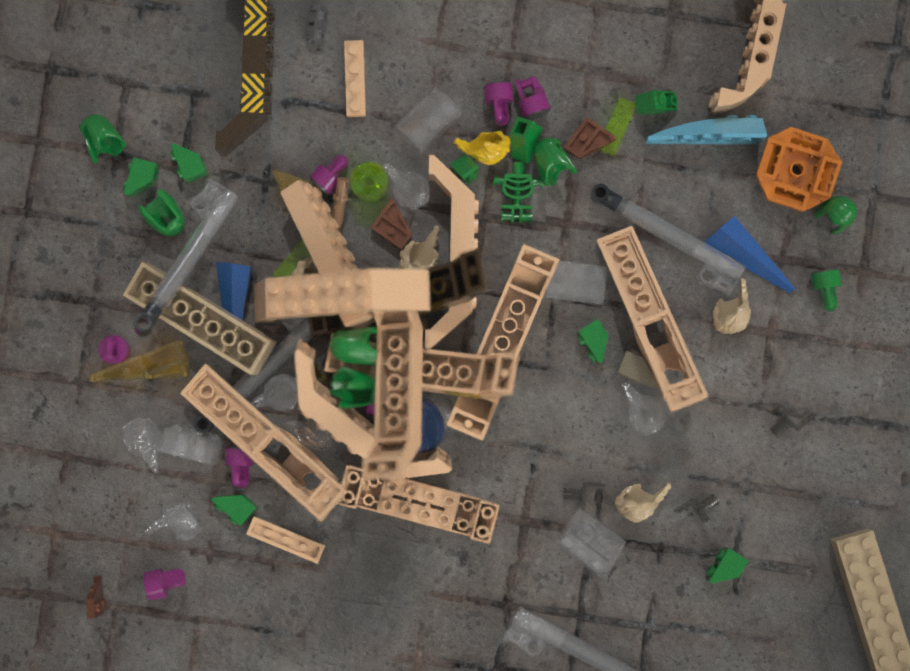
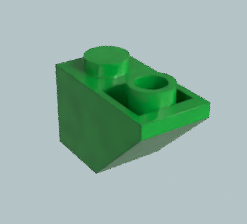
M652 90L635 96L638 115H655L678 111L676 92Z
M516 117L510 132L511 152L514 160L530 163L543 128L531 120Z
M176 144L170 145L172 148L170 155L173 161L178 163L179 168L177 172L181 180L184 179L189 183L209 175L203 158L198 153Z
M465 153L449 164V168L464 184L468 183L470 185L478 178V165Z
M134 157L133 162H130L128 166V180H125L123 184L124 195L132 198L155 185L160 166L156 163Z
M597 319L578 331L579 336H577V339L582 347L586 346L589 350L587 355L593 363L596 361L597 364L603 362L608 334Z
M245 494L215 496L212 499L214 502L213 506L218 511L227 513L229 515L228 519L234 525L239 524L241 526L258 508Z
M727 547L720 549L716 555V563L714 566L711 565L706 572V580L713 584L738 578L749 560Z

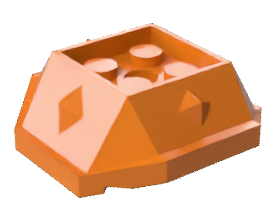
M790 127L766 140L755 176L766 201L804 212L831 198L842 160L836 154L827 138ZM793 166H797L799 168V175L793 173Z

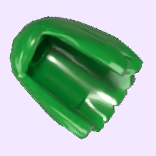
M91 114L79 125L93 164L99 162L97 156L101 153L117 157L126 148L124 139L119 135L112 123L102 115Z
M555 137L542 139L534 149L535 162L544 186H555L559 174L564 170H571L572 174L578 172L568 155L560 147L561 141Z
M160 189L157 191V199L151 201L146 207L141 205L139 211L144 221L155 231L167 237H174L183 230L185 218L175 199L169 193Z
M831 195V198L824 201L816 212L813 213V216L817 219L828 214L831 222L839 225L830 231V234L836 235L854 223L857 216V206L846 196Z
M377 327L336 331L330 341L332 355L342 362L374 366L378 350L369 344L371 342L369 335L377 333Z
M340 367L336 370V374L332 376L333 381H331L332 389H330V394L342 401L338 404L339 408L351 409L375 403V378L366 373L345 367Z

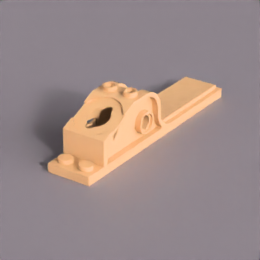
M633 226L597 239V244L631 320L639 350L647 363L663 401L666 400L670 412L707 399L708 394ZM661 320L668 343L653 348L646 336L644 326ZM667 369L678 370L683 373V381L669 384L664 372Z
M205 364L180 393L318 520L323 521L348 491L338 482L337 476L312 451L291 433L278 427L265 417L209 365ZM273 438L282 442L290 449L291 454L283 464L263 451ZM315 472V475L322 480V483L318 488L309 490L306 488L304 476Z

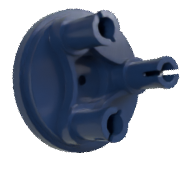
M422 397L421 445L416 454L435 449L441 443L444 436L443 417L436 405L425 397Z

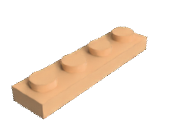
M363 40L344 41L346 116L366 117Z
M256 516L253 517L246 535L317 564L325 548V545Z

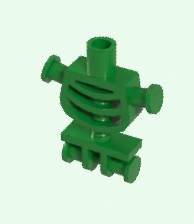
M514 162L512 174H505L504 178L497 177L495 174L493 186L495 184L502 185L503 195L510 200H514L513 205L501 206V210H511V213L501 211V223L503 221L514 223V219H517L519 223L526 221L532 224V212L530 214H523V211H532L533 206L521 205V200H525L532 195L534 186L543 187L541 176L532 179L531 174H524V163ZM526 183H529L528 186H525V187H522V186H521V185H524V184H526ZM506 189L514 192V196L507 193ZM530 189L528 194L521 196V192ZM514 210H519V215H514Z

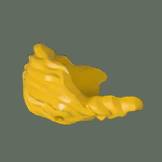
M501 131L482 132L476 139L470 142L460 140L459 138L454 140V144L457 145L458 149L486 165L496 164L510 152V138Z

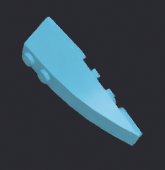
M728 115L726 118L701 120L663 130L648 136L645 144H760L767 138V132L763 118H757L756 115H747L745 118H738L737 115Z

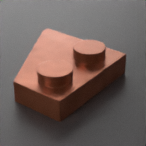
M586 116L564 146V149L578 159H582L614 142L617 138Z
M392 198L370 227L371 230L400 250L405 247L413 235Z
M102 576L93 577L94 585L90 586L89 593L87 594V619L97 618L107 608L106 598H103Z

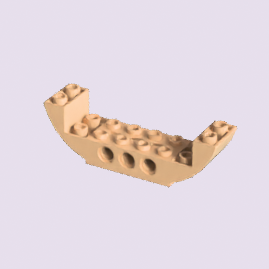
M754 0V3H757L756 9H753L750 18L753 24L747 32L746 39L749 40V43L743 51L742 57L745 58L744 65L741 64L739 69L740 83H737L735 90L721 87L717 93H714L713 97L711 96L708 106L711 108L710 114L723 113L738 107L771 79L786 4L782 0Z
M349 465L346 466L342 486L348 491L337 503L470 536V539L490 544L500 506L478 497L408 478L364 480L363 468Z

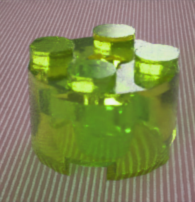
M368 161L357 165L351 172V189L361 201L375 203L388 192V175L378 163ZM370 178L373 179L374 184L367 186L365 181L370 180Z

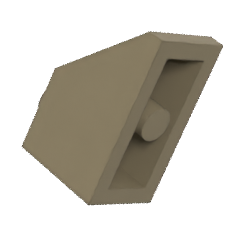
M632 349L629 352L624 351L615 373L646 386L654 387V380L645 359L640 357L641 353Z

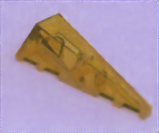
M178 340L91 374L89 379L91 382L187 377L189 376V358L182 340Z

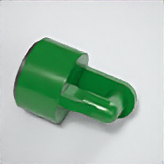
M832 268L812 272L810 274L813 291H821L824 309L829 312L836 310L838 302L835 287L842 286L840 270Z

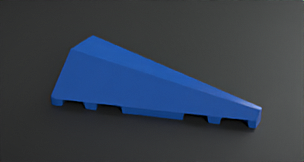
M735 216L730 218L703 242L705 246L712 248L717 253L733 260L736 264L768 280L773 285L782 288L787 293H791L795 289Z
M217 262L216 267L222 308L244 321L253 268L233 263Z

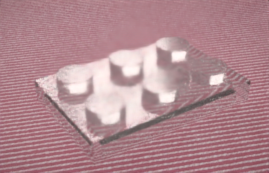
M559 260L547 287L546 298L603 305L608 267Z

